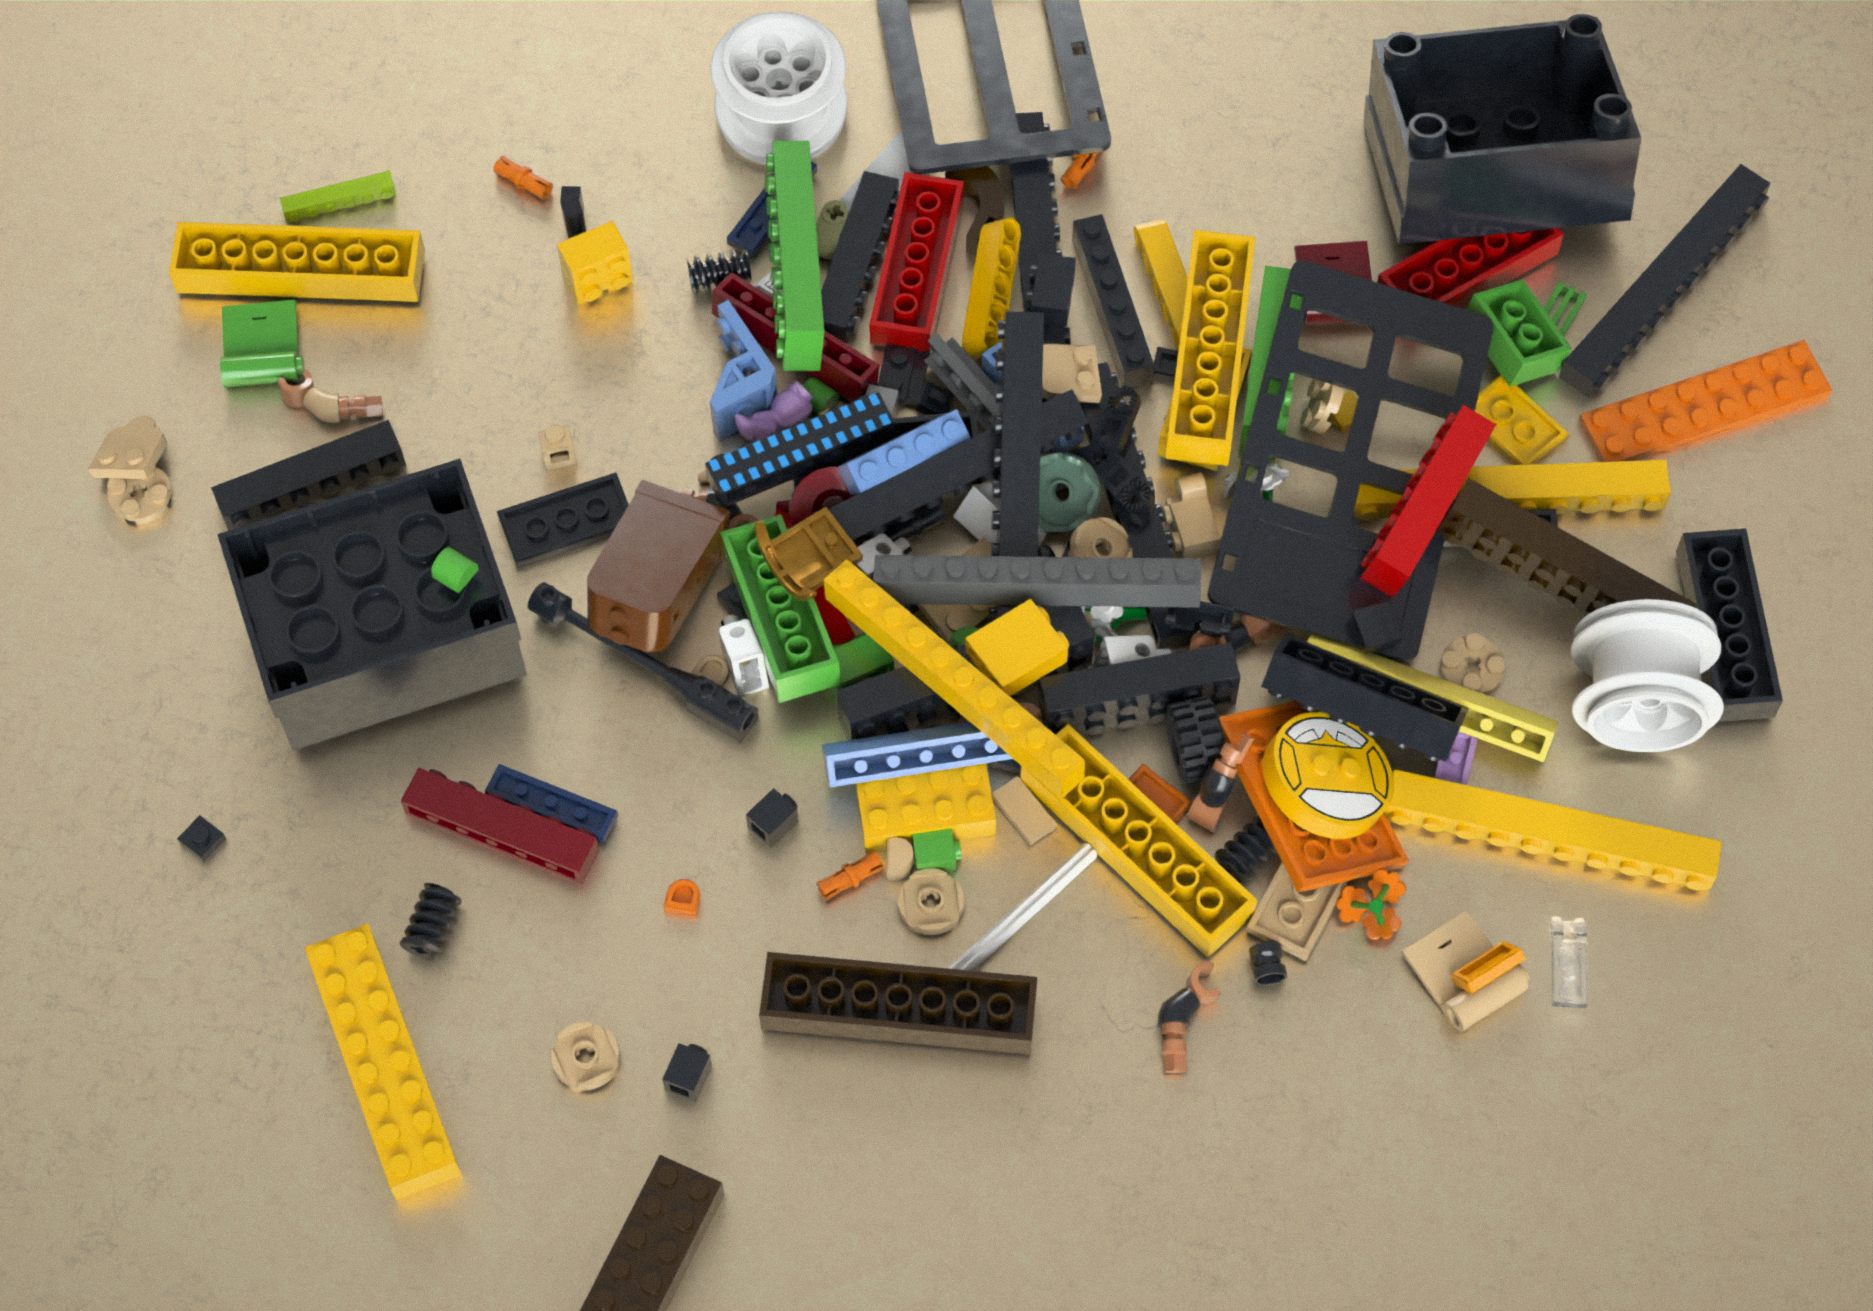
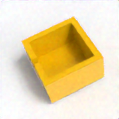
M613 221L557 244L563 278L578 305L597 299L603 294V290L607 289L608 292L614 289L618 290L633 282L628 247Z

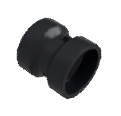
M1268 941L1258 943L1249 948L1250 961L1256 967L1253 970L1254 982L1256 984L1272 985L1280 983L1287 978L1286 966L1281 963V958L1283 957L1281 943Z

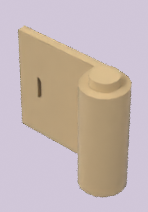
M1467 909L1401 951L1447 1019L1460 1032L1465 1031L1528 990L1530 978L1526 969L1521 964H1517L1472 994L1454 985L1450 976L1452 973L1493 948Z

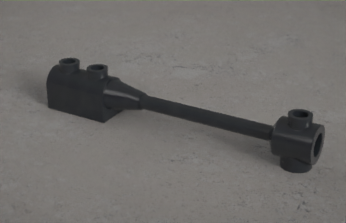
M542 582L531 594L528 601V609L539 615L545 624L559 625L566 620L664 678V681L686 700L687 712L739 743L743 741L759 719L757 707L716 684L713 680L703 675L698 676L669 667L639 649L628 645H619L611 639L596 634L590 629L587 618L572 610V598L557 590L554 586Z

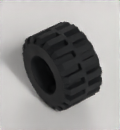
M1208 696L1167 705L1165 720L1169 744L1176 769L1185 784L1202 781L1208 766H1213L1215 760L1222 757L1220 751L1225 743V738L1215 705Z

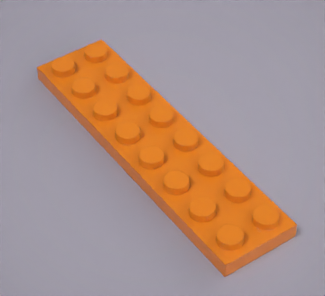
M1805 340L1582 413L1580 414L1579 422L1600 462L1636 461L1830 396L1832 388Z

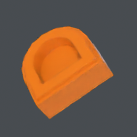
M688 879L674 881L668 888L664 911L697 916L700 905V890L698 886Z

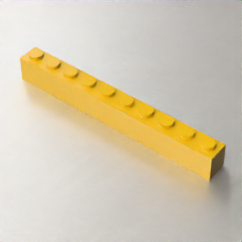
M1666 460L1474 466L1458 491L1459 493L1467 479L1470 478L1526 510L1556 509V514H1563L1568 511L1594 513L1598 510L1625 512L1630 509L1656 511L1666 508L1671 495ZM1418 468L1397 470L1404 471L1410 474H1415ZM1362 484L1359 487L1353 516L1364 521L1389 518L1391 516L1389 515L1402 495Z
M846 559L824 579L825 598L1060 799L1064 798L1084 779L1085 759Z
M1394 769L1393 797L1384 814L1387 819L1399 825H1408L1410 823L1423 826L1424 829L1431 832L1446 831L1455 833L1463 839L1478 838L1487 840L1495 846L1503 847L1510 845L1519 847L1524 852L1531 854L1546 853L1554 855L1555 858L1562 861L1577 860L1587 862L1589 866L1594 868H1614L1626 875L1635 876L1641 874L1653 877L1654 880L1662 883L1673 881L1686 884L1688 888L1693 890H1710L1717 877L1722 841L1400 770Z

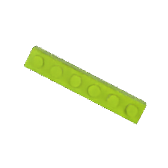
M389 170L279 198L286 222H296L302 218L316 217L327 212L333 213L339 209L353 208L355 205L369 204L379 199H389L395 196L396 192Z

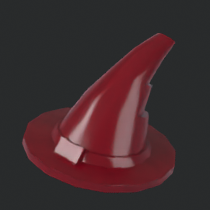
M826 467L814 470L801 479L791 495V500L778 501L776 503V511L778 509L789 513L792 526H795L824 507L829 509L855 495H850L837 467ZM867 534L857 538L858 543L864 540Z

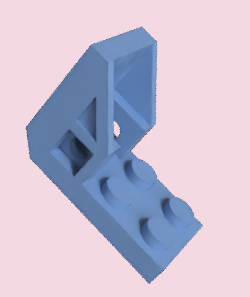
M729 300L718 305L719 318L716 319V323L721 331L718 339L722 348L726 352L731 351L735 358L726 363L710 400L713 433L719 442L739 433L735 422V415L737 413L749 416L756 412L770 410L772 399L777 395L775 367Z

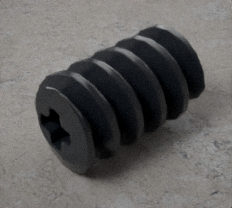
M746 248L742 250L741 258L737 256L734 250H731L729 260L725 258L723 252L718 253L717 261H714L710 253L706 254L705 263H702L698 255L694 256L692 265L687 260L690 285L694 295L698 294L700 285L703 286L706 293H710L711 284L714 283L717 287L731 272L745 281L748 278L752 281L749 256Z
M1256 815L1252 818L1251 823L1243 826L1242 832L1235 833L1233 840H1229L1224 844V849H1218L1214 857L1215 861L1242 885L1238 875L1240 874L1249 879L1251 872L1248 866L1259 870L1261 865L1257 858L1259 857L1261 860L1268 862L1270 856L1267 849L1273 853H1277V850L1259 815Z
M424 883L425 889L419 893L420 901L414 906L416 913H413L409 918L411 925L405 928L406 937L401 939L400 946L415 956L431 958V952L441 953L443 951V947L436 943V940L446 941L448 938L447 934L441 931V928H452L453 924L445 919V917H455L457 915V911L450 907V905H460L462 900L451 890L434 883Z

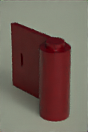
M1367 241L1298 245L1294 247L1296 262L1301 260L1372 281ZM1312 310L1306 311L1304 326L1352 323Z

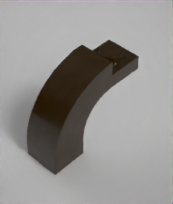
M989 166L945 172L946 179L964 181V197L969 199L978 209V213L966 235V253L975 256L977 255L982 227L985 224L1004 219L1005 214L1003 187L999 178Z

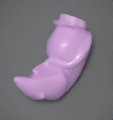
M797 380L793 384L788 382V388L778 393L772 399L770 410L756 412L749 416L737 413L735 415V422L738 431L745 439L757 442L767 438L775 431H784L794 427L810 415L813 409L810 401L814 397Z

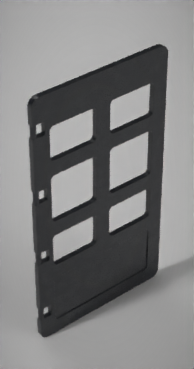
M1301 260L1293 264L1289 272L1261 387L1256 400L1207 591V596L1211 603L1233 607L1235 612L1363 650L1351 619L1353 611L1371 605L1390 602L1403 639L1396 646L1383 648L1371 653L1401 662H1410L1417 656L1445 539L1436 530L1412 574L1397 594L1391 598L1359 579L1365 570L1360 565L1368 551L1375 544V538L1378 534L1355 527L1352 524V516L1360 485L1365 484L1403 495L1405 492L1404 488L1413 475L1371 462L1367 457L1380 401L1392 402L1444 418L1445 420L1450 412L1457 414L1463 405L1475 411L1494 330L1493 322L1489 317L1308 261ZM1292 294L1302 297L1299 310L1289 307ZM1306 311H1316L1370 328L1373 331V337L1365 368L1360 369L1301 351L1298 348V341ZM1401 337L1461 356L1462 365L1455 395L1449 396L1389 377L1388 368L1396 338ZM1296 373L1357 393L1358 398L1344 452L1334 451L1281 435L1277 432V424L1290 374ZM1270 379L1281 382L1278 395L1267 393ZM1276 457L1334 475L1337 478L1329 516L1321 517L1263 499L1260 496L1268 459ZM1248 466L1258 469L1255 483L1245 480ZM1226 554L1236 557L1233 571L1222 569Z

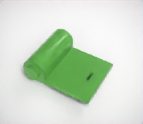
M296 300L222 306L224 357L220 358V372L224 388L278 383V377L286 378L287 382L300 380V375H303L305 372L303 356H299Z

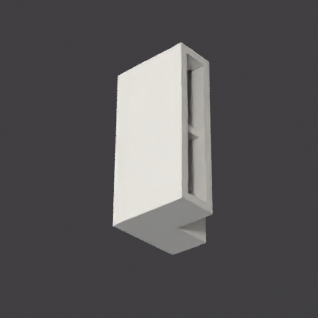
M993 483L973 486L953 515L978 540L985 537L990 545L991 543H997V530L991 529L992 511H997L998 498H992ZM1039 525L1038 546L1048 533Z

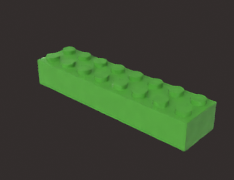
M773 141L772 153L766 154V171L770 172V174H765L764 185L765 192L771 195V197H766V214L772 218V220H768V238H771V241L774 242L769 245V259L776 266L771 267V285H774L775 290H777L773 291V309H776V314H779L774 316L775 334H778V338H781L776 339V358H782L783 371H820L824 320L809 141Z

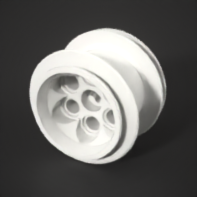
M768 12L739 22L720 39L713 52L710 65L711 79L716 90L714 109L718 125L725 139L737 152L755 162L766 164V154L772 153L773 141H809L811 159L823 153L834 143L843 128L848 107L847 92L843 83L846 73V60L841 44L827 27L801 14Z
M1652 599L1619 602L1588 614L1576 626L1574 640L1571 645V656L1574 663L1582 671L1593 677V684L1582 690L1573 701L1572 715L1576 723L1599 742L1616 749L1633 752L1666 751L1683 747L1699 739L1719 721L1724 710L1721 696L1716 690L1700 680V674L1713 666L1721 653V642L1718 638L1717 627L1714 621L1704 612L1692 606L1673 601Z

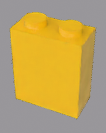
M1029 599L965 638V653L981 673L1006 694L1012 696L1066 663L1069 643L1061 631L1056 632L1051 626L1049 615L1041 606L1037 607L1032 599Z

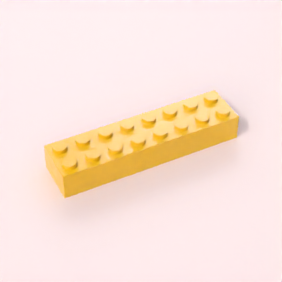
M177 222L169 275L176 293L418 302L425 248L420 230Z
M1194 229L1165 453L1166 459L1228 466L1256 237Z
M1067 724L1056 736L1085 759L1084 779L1062 799L1021 766L1022 782L1085 843H1089L1094 847L1097 854L1197 949L1209 958L1252 918L1256 910L1257 899L1077 731Z
M369 924L361 925L304 947L395 1199H402L462 1175Z

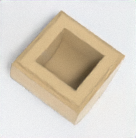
M889 837L887 839V879L889 881L904 880L911 875L914 868L913 847L903 838Z

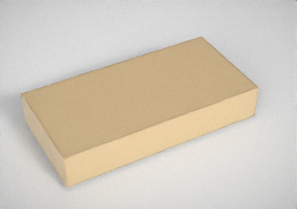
M1018 775L991 793L993 801L1030 846L1057 829L1056 822Z

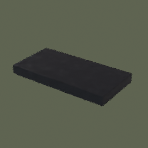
M615 472L499 510L497 514L517 568L610 538L629 504L618 475Z

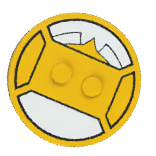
M1309 712L1293 717L1272 738L1263 756L1265 784L1280 810L1303 829L1318 836L1331 839L1357 837L1369 830L1389 807L1394 791L1392 770L1384 752L1370 735L1363 733L1359 729L1360 727L1349 722L1346 724L1338 723L1332 720L1329 714L1323 712Z

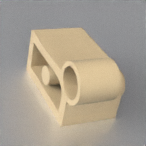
M1199 472L1177 477L1175 483L1178 496L1166 499V504L1162 506L1165 524H1170L1173 533H1170L1173 550L1179 551L1181 558L1197 559L1218 554L1221 537L1207 497L1203 474Z

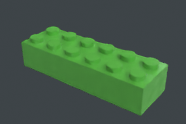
M1265 265L1238 456L1243 455L1290 272L1288 268ZM1292 294L1289 307L1299 310L1302 297ZM1294 373L1290 374L1277 424V432L1281 435H1286ZM1270 379L1267 393L1278 395L1281 382ZM1270 457L1268 460L1275 461L1276 457Z
M781 514L761 520L765 524L770 540L787 531ZM756 522L720 532L723 555L747 619L750 621L762 649L765 667L779 703L841 685L839 661L814 597L805 602L799 601L790 595L780 584L760 551L755 534Z

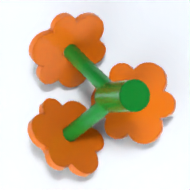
M1385 869L1376 870L1373 874V879H1370L1368 882V887L1374 890L1373 898L1375 899L1370 902L1364 897V890L1362 888L1343 887L1341 898H1338L1336 901V907L1340 909L1339 917L1341 921L1345 923L1351 921L1360 922L1363 917L1362 914L1369 910V917L1364 918L1362 922L1366 928L1368 938L1372 940L1379 939L1381 936L1384 939L1391 938L1393 931L1398 930L1402 922L1395 915V910L1392 907L1383 909L1382 902L1388 900L1390 903H1396L1399 900V896L1405 894L1407 887L1404 882L1399 880V874L1394 871L1388 873Z

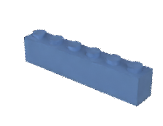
M971 722L822 744L825 775L830 787L1013 759Z

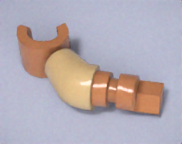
M308 370L303 373L304 383L297 386H291L287 384L286 378L278 377L282 401L286 406L298 409L306 407L321 421L340 423L341 419H349L350 415L354 414L356 418L383 416L382 396L366 397V395H354V399H349L348 396H339V393H329L319 387H314L312 375Z

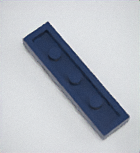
M811 162L813 178L818 170L817 164ZM765 188L727 236V244L741 252L746 248L748 256L752 258L768 238V220H772L770 215L766 214V197H771V195L765 192Z
M498 764L484 791L487 795L489 792L496 793L512 805H526L542 817H556L563 821L565 826L575 830L577 828H584L593 833L597 841L605 843L618 817V812L615 809L501 764Z

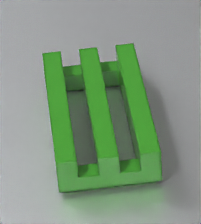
M1559 281L1544 310L1549 315L1560 294L1565 296L1552 318L1554 324L1557 325L1570 300L1576 301L1559 330L1563 337H1565L1584 303L1587 293L1581 291L1579 294L1575 292L1576 288L1570 286L1568 289L1564 287L1565 283Z

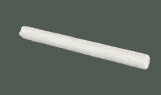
M1083 843L951 964L948 969L974 971L1096 859L1097 851L1089 843Z

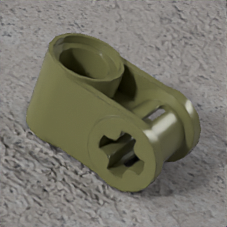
M833 200L826 203L816 223L818 257L830 261L833 259L849 214L848 207L841 201Z

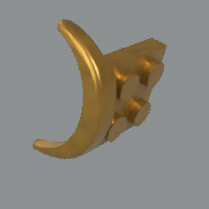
M827 507L819 510L773 540H770L763 521L759 520L755 523L756 539L768 567L786 591L799 601L805 602L817 595L815 590L823 586L824 579L846 559L854 566L863 561V554Z

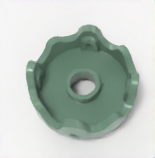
M1061 452L1040 457L1038 525L1048 532H1069L1074 530L1083 522L1091 519L1099 506L1101 489L1097 474L1089 463L1075 454ZM1059 483H1063L1069 488V497L1065 501L1060 500L1056 496L1055 489Z

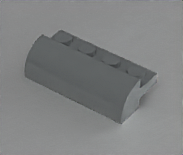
M936 333L928 340L932 352L924 360L925 363L968 411H976L977 421L986 431L993 428L995 415H1000V403H995V384L953 337L945 342Z

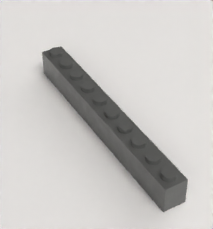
M875 555L873 582L899 604L1021 605L1027 600L1032 599L1036 606L1200 608L1201 559Z

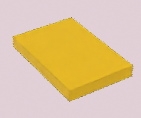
M1502 375L1478 394L1475 412L1496 424L1487 441L1513 465L1538 464L1569 437V433L1517 385L1509 387Z

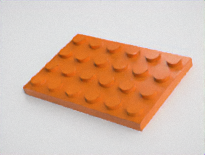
M1294 701L1219 717L1225 742L1237 747L1243 733H1247L1254 738L1242 763H1237L1235 767L1238 769L1237 774L1298 893L1370 876L1378 869L1391 871L1403 868L1409 862L1385 814L1369 830L1357 837L1331 839L1318 836L1298 826L1280 810L1272 799L1263 776V756L1269 742L1281 727L1293 717L1304 713L1322 711L1306 710L1299 706V702Z

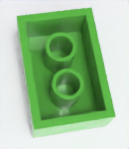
M1524 280L1476 293L1466 308L1468 311L1489 317L1493 322L1494 330L1488 356L1509 387L1559 372L1563 361L1572 350Z

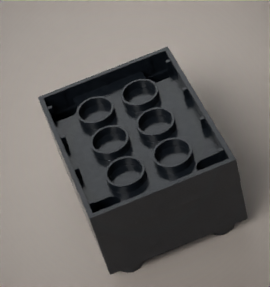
M1576 14L1562 21L1424 35L1397 32L1389 35L1387 38L1373 40L1369 95L1365 96L1363 123L1399 244L1631 220L1635 198L1633 186L1641 135L1632 113V105L1626 97L1602 32V23L1597 17L1588 14Z
M460 458L217 534L268 702L275 718L280 719L293 751L527 675L518 642L521 640L517 621ZM447 547H451L478 564L479 570L460 593L455 592L432 577L433 563L440 552Z

